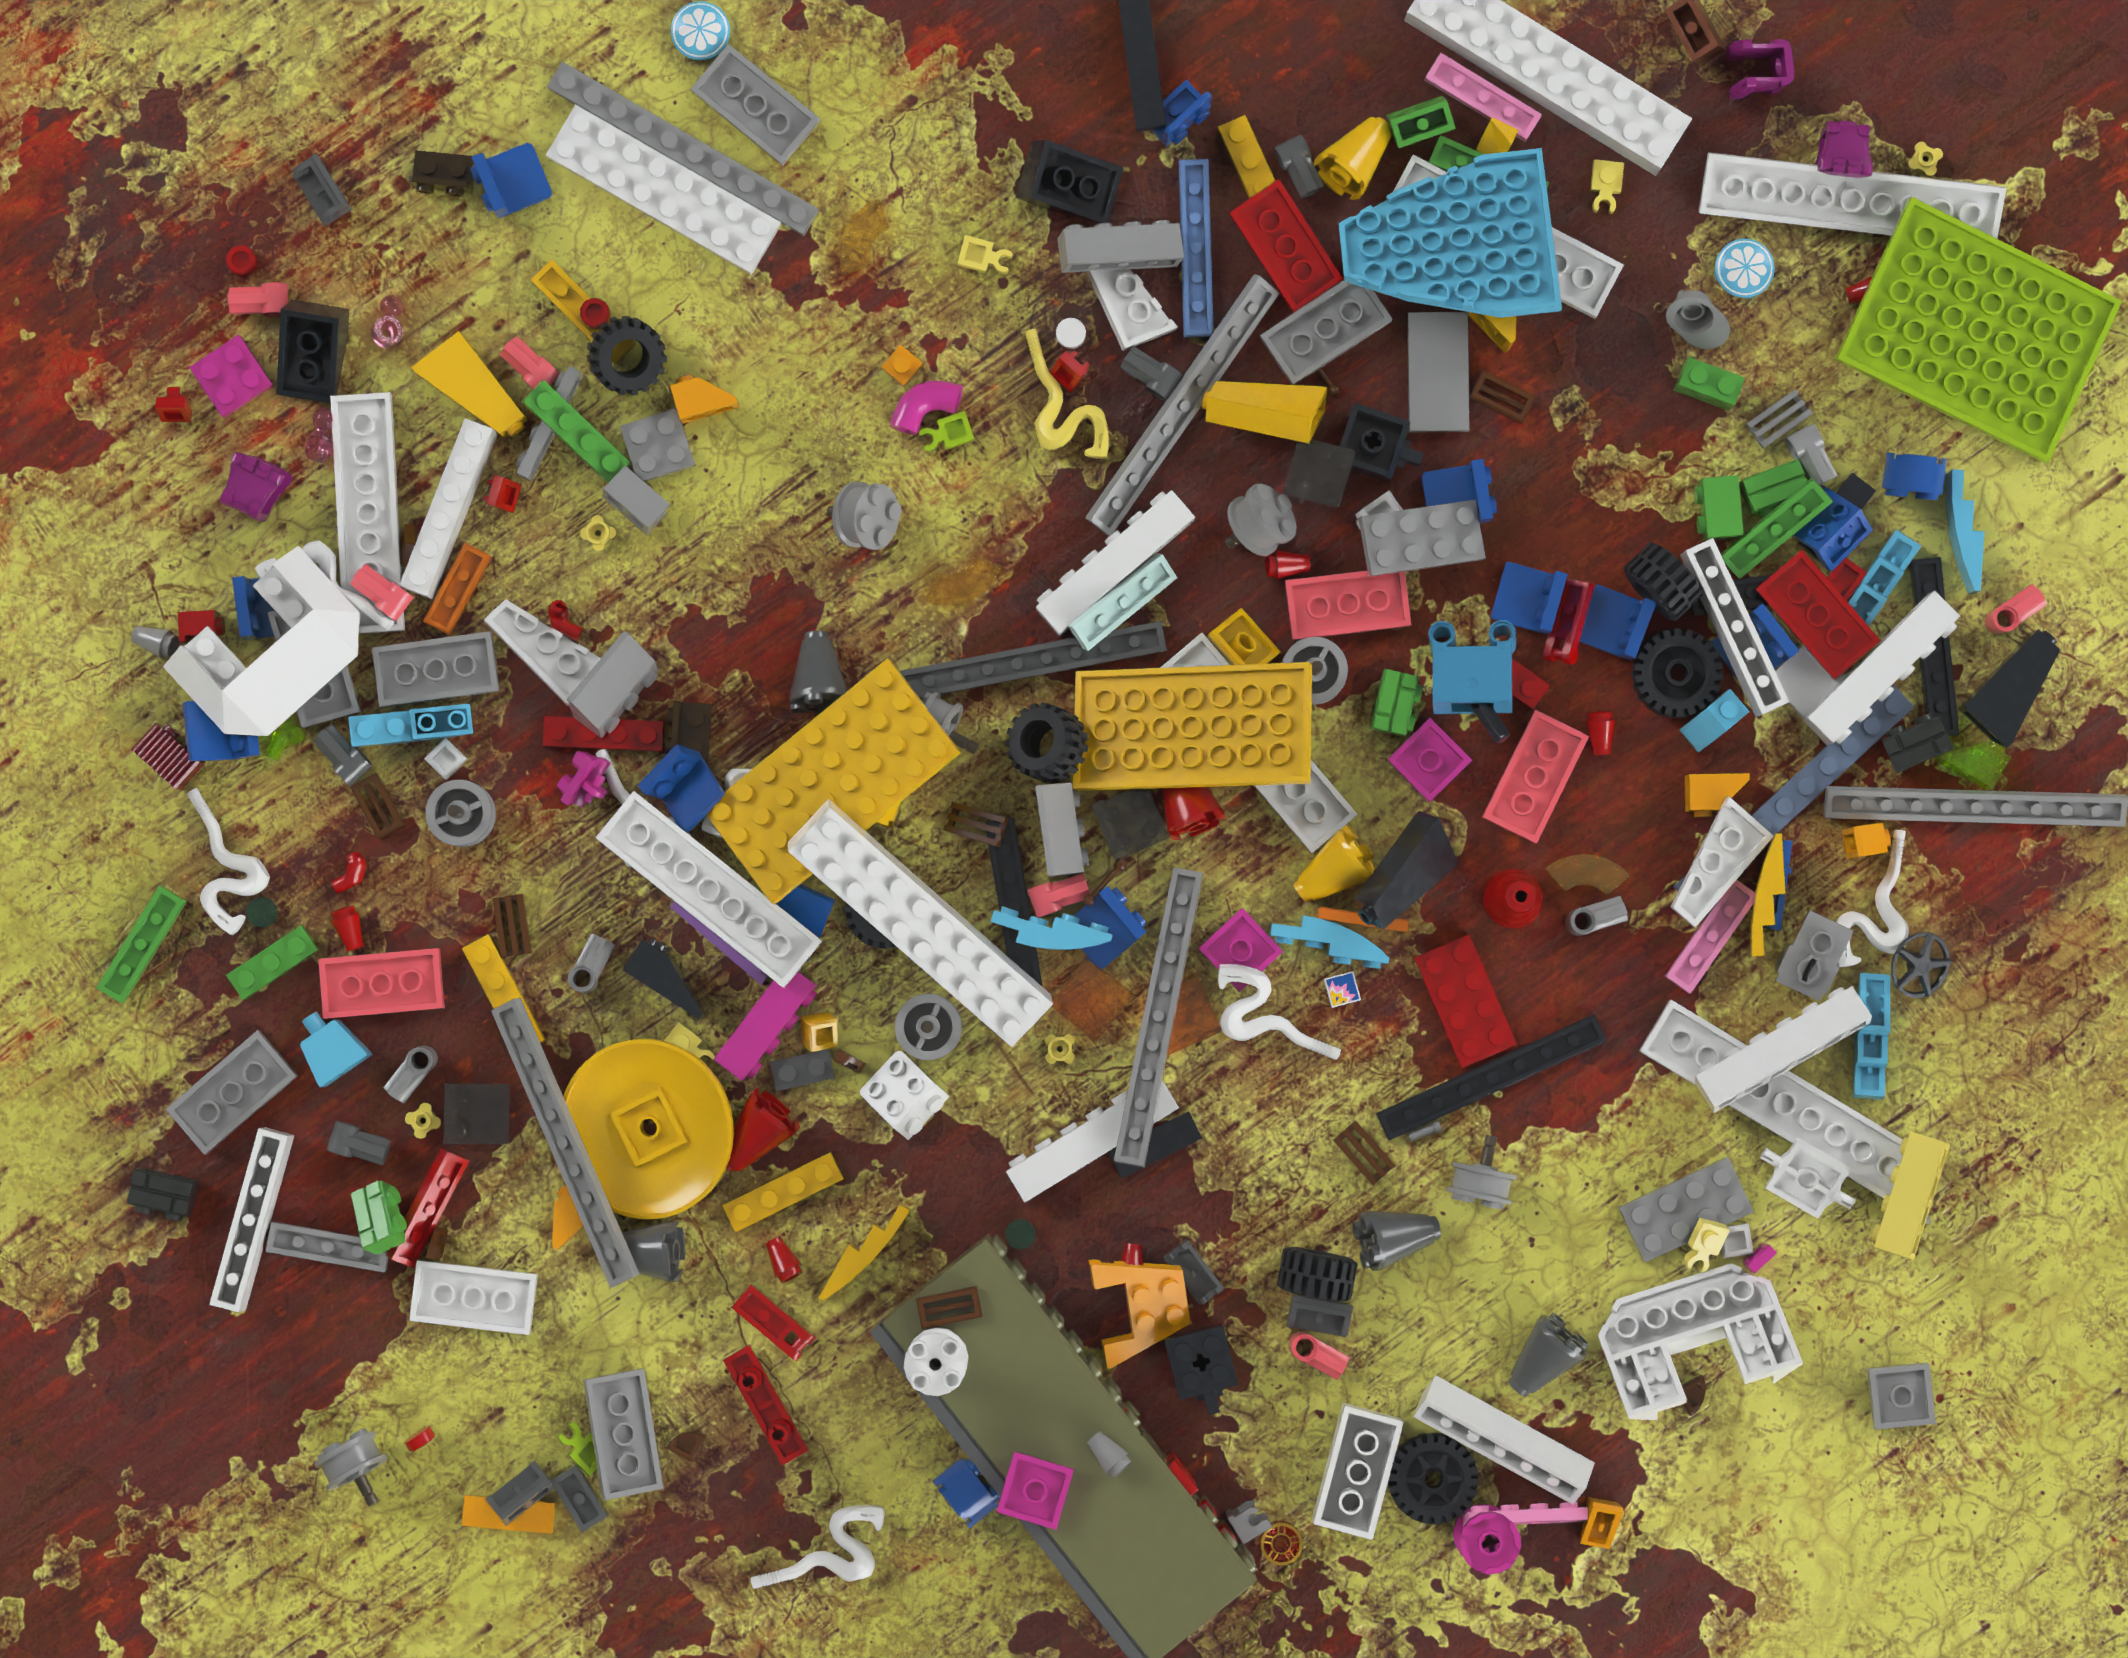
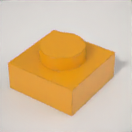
M900 344L881 366V369L901 386L905 387L921 369L923 363Z

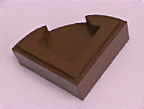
M404 525L401 542V566L407 567L416 544L417 530L415 525Z
M838 1049L833 1058L835 1062L857 1073L862 1072L866 1065L863 1061L841 1049Z
M442 1227L435 1229L426 1258L438 1260L443 1257L449 1232L448 1229Z
M1699 1375L1682 1384L1687 1398V1403L1683 1405L1689 1416L1694 1415L1703 1403L1706 1391L1703 1375Z
M696 1431L685 1432L675 1437L666 1449L693 1462L708 1435Z

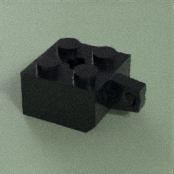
M1354 403L1333 464L1390 483L1396 467L1403 468L1404 463L1419 467L1424 453L1411 449V442L1405 440L1410 422ZM1370 437L1376 438L1375 443L1379 446L1370 449L1368 448V443L1364 442V440L1369 441Z
M1220 1323L1164 1338L1179 1400L1196 1396L1197 1402L1205 1401L1208 1415L1219 1413L1220 1410L1216 1397L1223 1395L1222 1389L1238 1385L1223 1324ZM1202 1354L1204 1358H1209V1361L1205 1363V1368L1200 1369L1198 1365L1192 1364V1362L1197 1360L1196 1355Z

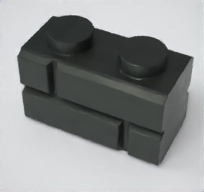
M1928 713L1914 719L1916 725L1905 730L1903 725H1900L1886 732L1888 738L1883 739L1882 742L1896 773L1954 749L1939 715L1933 718L1932 714Z
M135 1168L127 1204L134 1205V1211L139 1213L152 1214L153 1210L164 1212V1218L181 1221L182 1216H191L193 1212L199 1180L145 1168Z

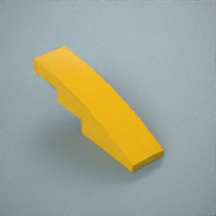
M1774 833L1773 835L1774 837L1763 860L1756 886L1751 919V956H1764L1763 926L1775 925L1773 895L1785 894L1782 833Z
M900 1204L886 1229L874 1224L860 1249L849 1244L818 1298L822 1301L826 1300L867 1267L895 1235L911 1209Z

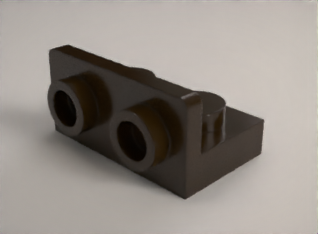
M415 150L413 174L409 176V183L419 193L434 194V190L446 191V195L463 197L464 193L472 194L474 177L470 168L475 166L472 156Z
M674 701L673 708L669 707L667 714V725H672V736L666 738V755L678 744L700 752L705 762L709 764L712 704Z

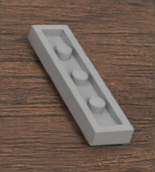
M569 366L567 371H562L556 380L555 387L558 388L556 392L569 404L583 378V374ZM541 422L540 426L536 424L529 436L531 444L527 452L522 451L516 463V467L519 468L517 474L532 482L555 435L543 422Z
M274 1221L270 1225L266 1252L379 1272H386L389 1259L386 1256L387 1251L375 1255L362 1249L360 1236Z

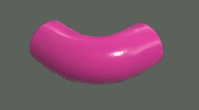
M934 380L915 385L901 397L893 412L889 426L903 433L917 435L921 421L929 411L942 410L956 414L961 402L963 386Z

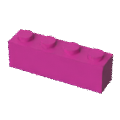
M799 971L785 988L773 980L714 1060L741 1081H745L747 1077L753 1079L763 1066L759 1061L765 1053L771 1055L781 1041L777 1037L784 1029L789 1032L799 1019L796 1015L802 1005L807 1008L816 997L817 993L814 989L817 985Z

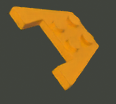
M1088 1260L1092 1285L1095 1290L1124 1283L1131 1333L1101 1340L1104 1362L1107 1369L1113 1368L1191 1324L1184 1275L1180 1265L1152 1263L1129 1265L1123 1261L1101 1263L1100 1260Z

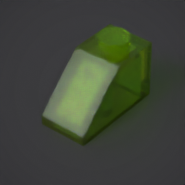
M1989 741L1988 744L1984 742L1940 754L1936 757L1935 761L1985 790H1989L1995 787L2011 757L2004 753L2006 750L2004 747Z

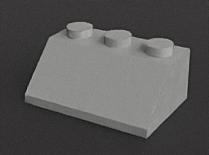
M623 631L567 698L573 717L600 738L606 732L611 733L617 727L621 714L626 709L630 710L638 701V694L644 687H650L658 675L656 673L658 668L655 660L626 631Z
M1071 783L1035 786L1048 878L1084 873L1083 866H1089L1087 848L1081 849L1079 837L1085 836L1082 818L1076 819L1075 807H1080L1079 791L1072 789Z

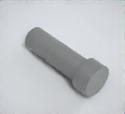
M1435 1121L1429 1126L1408 1133V1136L1412 1142L1443 1131L1439 1121Z

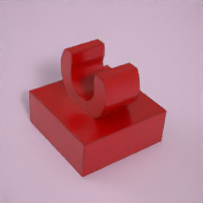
M1065 351L1050 370L1051 375L1070 392L1079 385L1089 367L1088 362L1081 365L1075 359L1078 354L1076 351L1070 354Z
M167 387V397H156L155 408L161 422H191L192 410L187 398L180 394V387Z
M494 475L493 480H487L486 483L491 486L489 496L483 495L482 499L487 502V505L505 512L514 513L522 485L507 478Z

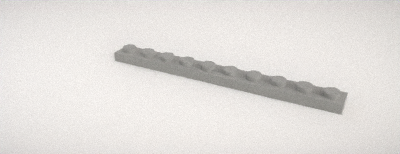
M561 62L547 86L555 94L578 105L777 219L781 224L802 236H805L819 212L818 208L564 62Z
M1256 274L1252 276L1085 518L1108 536L1113 534L1202 406L1205 392H1210L1214 383L1220 380L1279 295V292L1261 276Z
M1826 786L1823 815L1825 818L2125 827L2128 797L2126 794Z
M1173 867L1114 1162L1145 1167L1203 880L1202 872Z
M521 998L512 999L491 1012L610 1288L640 1275L523 1002Z

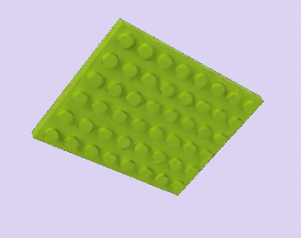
M1910 197L1905 204L1834 360L2043 463H2048L2122 301L1914 197Z

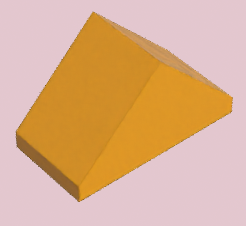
M1587 1497L1588 1520L1583 1521L1580 1544L1610 1549L1623 1514V1507L1618 1502Z

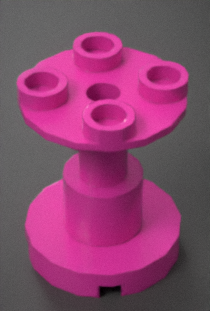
M1488 1504L1473 1505L1489 1506L1490 1512L1478 1513L1469 1518L1464 1526L1462 1515L1457 1517L1453 1530L1454 1544L1459 1553L1464 1557L1466 1563L1473 1569L1488 1575L1501 1573L1514 1564L1518 1553H1520V1533L1515 1524L1506 1516L1493 1512L1501 1511L1496 1506ZM1471 1507L1466 1509L1464 1514L1471 1512Z

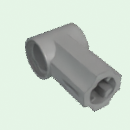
M1814 424L1785 437V443L1790 454L1795 460L1798 459L1808 480L1813 477L1819 485H1822L1838 476L1823 449L1825 447L1823 438Z
M1617 896L1570 911L1565 918V927L1568 932L1576 936L1589 934L1590 932L1628 921L1627 910L1621 896ZM1578 913L1583 914L1587 919V926L1583 930L1578 929L1574 922L1575 916Z
M591 933L575 967L571 969L568 975V982L575 991L589 994L596 989L598 979L615 944ZM581 972H589L591 977L590 983L585 987H578L576 984V977Z
M422 1045L409 1051L404 1062L383 1088L393 1098L405 1103L429 1071L436 1066L438 1062L436 1051L428 1045ZM418 1052H423L428 1056V1065L425 1068L416 1064L415 1056Z

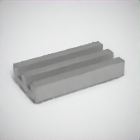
M1793 390L1745 426L1763 449L1813 413L1810 409H1807L1803 399L1799 398L1798 392ZM1790 400H1793L1795 404L1759 430L1755 428V425ZM1799 409L1802 414L1767 439H1763L1762 434Z

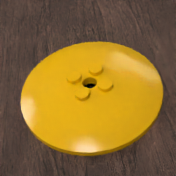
M626 1040L608 1046L594 1054L584 1062L571 1078L563 1097L614 1213L636 1219L665 1218L691 1208L714 1189L726 1170L733 1147L734 1124L729 1100L721 1083L711 1069L697 1056L678 1045L663 1040ZM646 1119H651L655 1122L657 1130L654 1135H649L644 1131L643 1123Z

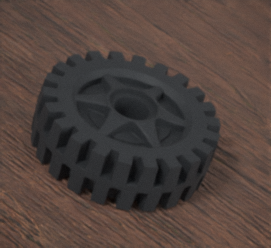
M1671 629L1652 636L1639 649L1632 665L1631 679H1633V688L1638 694L1637 697L1640 701H1643L1649 710H1653L1656 714L1668 718L1688 717L1700 712L1714 700L1721 687L1723 666L1719 660L1720 655L1718 651H1715L1712 647L1713 644L1704 639L1703 635L1696 634L1688 629ZM1672 666H1679L1683 669L1684 678L1682 681L1672 679L1670 676Z
M1422 1433L1416 1437L1409 1438L1398 1447L1391 1468L1388 1486L1394 1502L1407 1516L1424 1524L1437 1525L1453 1521L1454 1518L1460 1517L1471 1506L1472 1500L1477 1493L1478 1471L1471 1454L1460 1442L1444 1434ZM1430 1471H1438L1441 1475L1440 1482L1435 1486H1428L1425 1483V1476Z

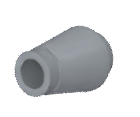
M136 626L131 636L132 643L137 644L161 659L165 657L170 658L179 645V637L174 635L171 630Z
M1101 1431L1087 1442L1105 1474L1109 1473L1113 1478L1119 1475L1132 1462L1128 1458L1129 1453Z

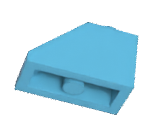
M1728 689L1681 727L1679 731L1695 750L1700 752L1750 711L1734 692Z

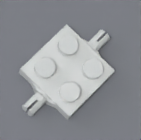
M1797 1137L1790 1149L1782 1156H1779L1767 1147L1761 1153L1760 1159L1775 1167L1774 1173L1766 1183L1765 1189L1817 1219L1824 1209L1834 1201L1848 1210L1854 1205L1856 1199L1840 1191L1843 1181L1850 1173V1167Z

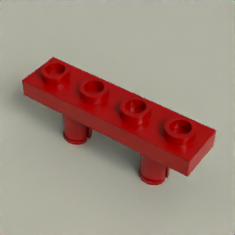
M749 1344L723 1359L781 1465L807 1452L809 1448L751 1345Z

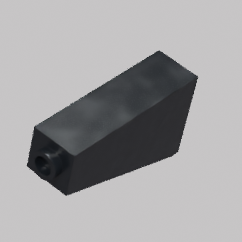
M2037 629L2032 631L1958 708L2000 750L2008 748L2013 743L2060 652V649L2055 645L2057 643L2056 639L2045 630L2040 631Z
M1422 811L1417 812L1358 892L1354 900L1359 909L1358 915L1364 923L1385 929L1459 865L1438 817Z

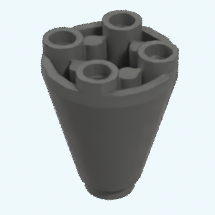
M819 630L804 634L790 693L792 713L817 712L818 716L848 691L832 641L828 638L827 632Z
M1365 1211L1361 1212L1358 1221L1352 1223L1354 1237L1360 1241L1362 1250L1359 1254L1361 1265L1364 1269L1370 1268L1372 1271L1382 1270L1433 1244L1434 1240H1438L1441 1237L1438 1219L1436 1216L1429 1217L1427 1214Z
M1552 1313L1549 1317L1541 1315L1537 1319L1512 1369V1377L1508 1380V1383L1516 1392L1524 1397H1527L1529 1393H1535L1583 1361L1587 1356L1585 1349L1589 1346L1588 1342L1577 1333L1573 1335L1565 1328V1321L1555 1313Z

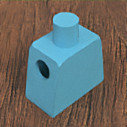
M316 1011L302 1021L311 1036L303 1040L300 1046L319 1087L328 1086L373 1055L339 1019H335L326 1025Z

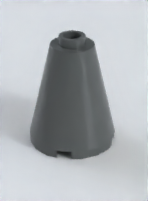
M669 1221L622 1233L640 1275L668 1282L680 1280L683 1269H678L679 1260H685L686 1248L683 1228L676 1227L679 1224L678 1221Z

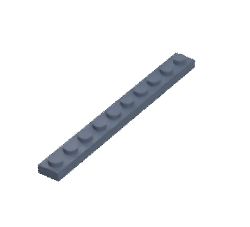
M1892 685L1893 692L1882 702L1877 699L1870 706L1873 710L1872 713L1861 723L1856 720L1849 727L1852 731L1851 734L1843 742L1838 744L1835 741L1824 747L1751 816L1772 835L1778 833L1825 790L1826 786H1829L1914 706L1895 685ZM1686 875L1677 884L1673 886L1677 892L1679 891Z

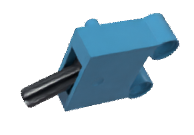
M1507 620L1494 622L1489 628L1490 646L1456 647V634L1452 624L1445 621L1434 623L1428 632L1430 651L1433 654L1434 714H1476L1494 743L1504 742L1510 736V733L1497 713H1512V653L1517 645L1514 625ZM1502 635L1509 637L1506 641L1496 640L1497 637ZM1439 637L1449 638L1448 641L1443 643L1436 641Z

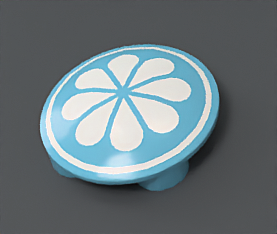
M704 1L692 2L682 7L676 13L671 24V37L675 47L684 56L694 60H712L718 57L719 53L726 47L730 37V25L725 13L716 5Z
M1752 239L1734 240L1728 243L1718 254L1715 262L1714 276L1721 287L1729 294L1750 299L1762 293L1770 285L1775 271L1774 260L1769 250L1758 241Z

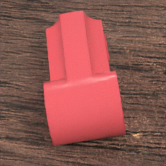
M263 283L261 287L229 288L228 292L229 312L232 315L262 314L268 317H280L281 308L288 303V284Z
M517 336L510 340L499 354L523 376L522 379L532 389L541 380L546 381L551 386L560 374L545 358L539 357Z
M367 564L357 571L350 583L356 590L375 602V606L395 621H397L414 599L412 595L399 585L389 582Z
M2030 584L1986 615L1985 625L1987 630L1995 635H2002L2014 630L2020 623L2047 605L2044 595L2033 584ZM1998 613H2002L2007 617L2008 623L2006 627H2002L1998 623Z
M1083 873L1055 883L1051 881L1027 890L1037 918L1062 910V907L1081 902L1085 895L1090 894Z
M1297 1332L1289 1339V1351L1298 1360L1309 1364L1336 1380L1343 1374L1350 1358L1349 1356L1306 1332ZM1301 1339H1309L1311 1343L1310 1350L1306 1354H1298L1296 1350V1345Z

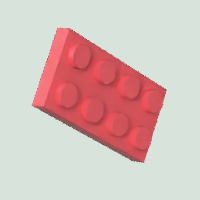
M1368 571L1285 580L1292 641L1308 637H1327L1411 627L1405 572L1369 577Z
M1534 710L1482 818L1537 844L1589 736Z
M440 948L318 959L323 1019L445 1008Z

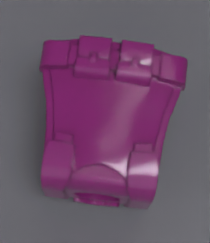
M1745 39L1731 43L1726 48V62L1770 58L1772 77H1748L1740 80L1729 89L1730 99L1745 98L1750 93L1768 92V95H1774L1780 92L1783 87L1788 86L1794 80L1793 56L1789 42L1783 39H1775L1770 41L1769 44H1753L1751 39Z
M1827 121L1819 138L1818 155L1814 164L1818 165L1817 171L1829 175L1854 178L1872 176L1873 164L1869 154V125H1857L1856 122L1839 121V123Z
M234 452L231 459L229 478L220 497V503L241 511L250 518L264 522L268 519L279 496L290 486L293 477L284 469L261 458Z

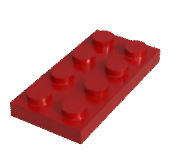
M1276 179L1228 212L1292 313H1295L1343 280L1279 179Z
M1800 550L1755 589L1833 680L1881 641L1803 550Z
M1470 934L1414 957V961L1460 1068L1517 1045Z

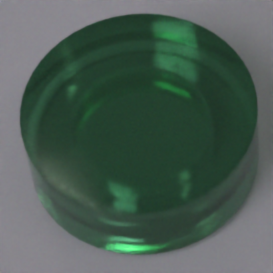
M259 897L249 903L246 915L249 922L254 926L268 927L276 921L278 908L271 899Z
M1013 1220L1006 1228V1240L1015 1249L1028 1248L1034 1242L1035 1228L1028 1220Z

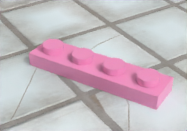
M1440 53L1424 81L1488 120H1491L1493 117L1518 129L1516 137L1526 142L1542 116L1541 113Z
M1736 880L1709 911L1664 977L1688 994H1691L1753 905L1755 892Z
M1569 1502L1560 1503V1508L1548 1509V1503L1530 1504V1509L1519 1510L1517 1504L1501 1505V1511H1493L1503 1514L1515 1525L1573 1523L1588 1520V1508H1578V1502L1574 1504ZM1472 1506L1471 1512L1462 1514L1463 1526L1469 1518L1478 1513L1490 1512L1489 1506Z

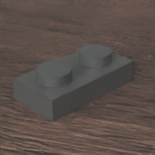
M829 1049L770 1062L776 1091L835 1078Z
M577 1464L551 1480L555 1490L581 1532L609 1516Z

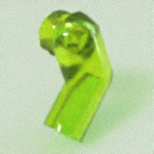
M291 725L276 730L265 755L279 761L284 747L299 744L304 740L305 734L302 728L297 725Z

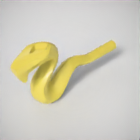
M1036 329L1026 331L1025 335L1036 374L1049 393L1046 406L1034 422L1040 447L1047 450L1063 447L1071 440L1079 423L1087 418L1094 427V445L1086 449L1084 454L1094 459L1107 458L1109 432L1105 414L1099 407L1093 405L1079 407L1067 417L1061 427L1053 428V423L1063 403V392L1060 384L1051 375L1046 366Z

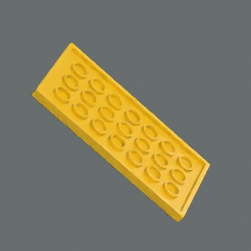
M887 658L726 790L722 799L706 815L772 904H776L813 874L788 852L787 843L828 799L866 831L961 752L893 662Z
M1310 662L1076 671L1075 715L1079 718L1078 721L1083 722L1085 726L1083 732L1088 734V740L1085 741V745L1088 746V752H1083L1082 757L1085 758L1083 764L1079 763L1076 766L1079 770L1073 774V789L1075 791L1310 784L1312 664Z

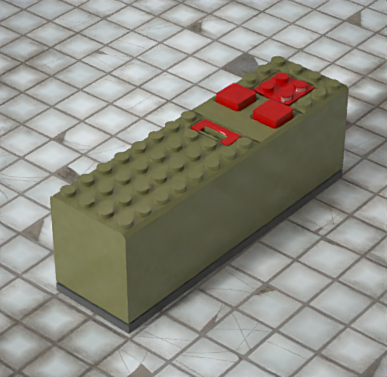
M988 1233L890 1311L887 1316L880 1319L870 1333L906 1377L904 1369L905 1354L913 1339L922 1331L930 1329L921 1328L916 1298L977 1286L983 1317L935 1326L953 1331L966 1344L969 1358L964 1378L956 1389L944 1395L932 1396L925 1395L920 1391L917 1392L1000 1497L1014 1451L1074 1468L1056 1530L1021 1519L1018 1520L1128 1658H1162L1257 1581L1255 1571L1258 1569L1253 1555L1243 1543L1238 1546L1234 1531L1224 1519L1218 1522L1216 1509L1205 1495L1201 1498L1198 1497L1196 1492L1199 1489L1196 1485V1479L1175 1452L1171 1450L1166 1455L1141 1425L1142 1423L1137 1417L1140 1413L1129 1400L1126 1403L1122 1401L1121 1389L1111 1377H1108L1106 1380L1104 1379L1101 1364L1092 1353L1087 1356L1083 1352V1342L1073 1329L1069 1332L1065 1330V1319L1054 1305L1051 1308L1046 1306V1295L1035 1282L1030 1285L1026 1281L1027 1271L1016 1258L1011 1261L1007 1257L1008 1247L998 1235L992 1238ZM972 1294L923 1303L924 1309L973 1298ZM970 1306L926 1315V1320L930 1321L975 1312V1308ZM934 1358L931 1360L935 1367L941 1366L939 1359ZM1099 1431L1129 1453L1128 1458L1132 1461L1115 1478L1109 1473L1105 1474L1090 1446L1087 1444Z

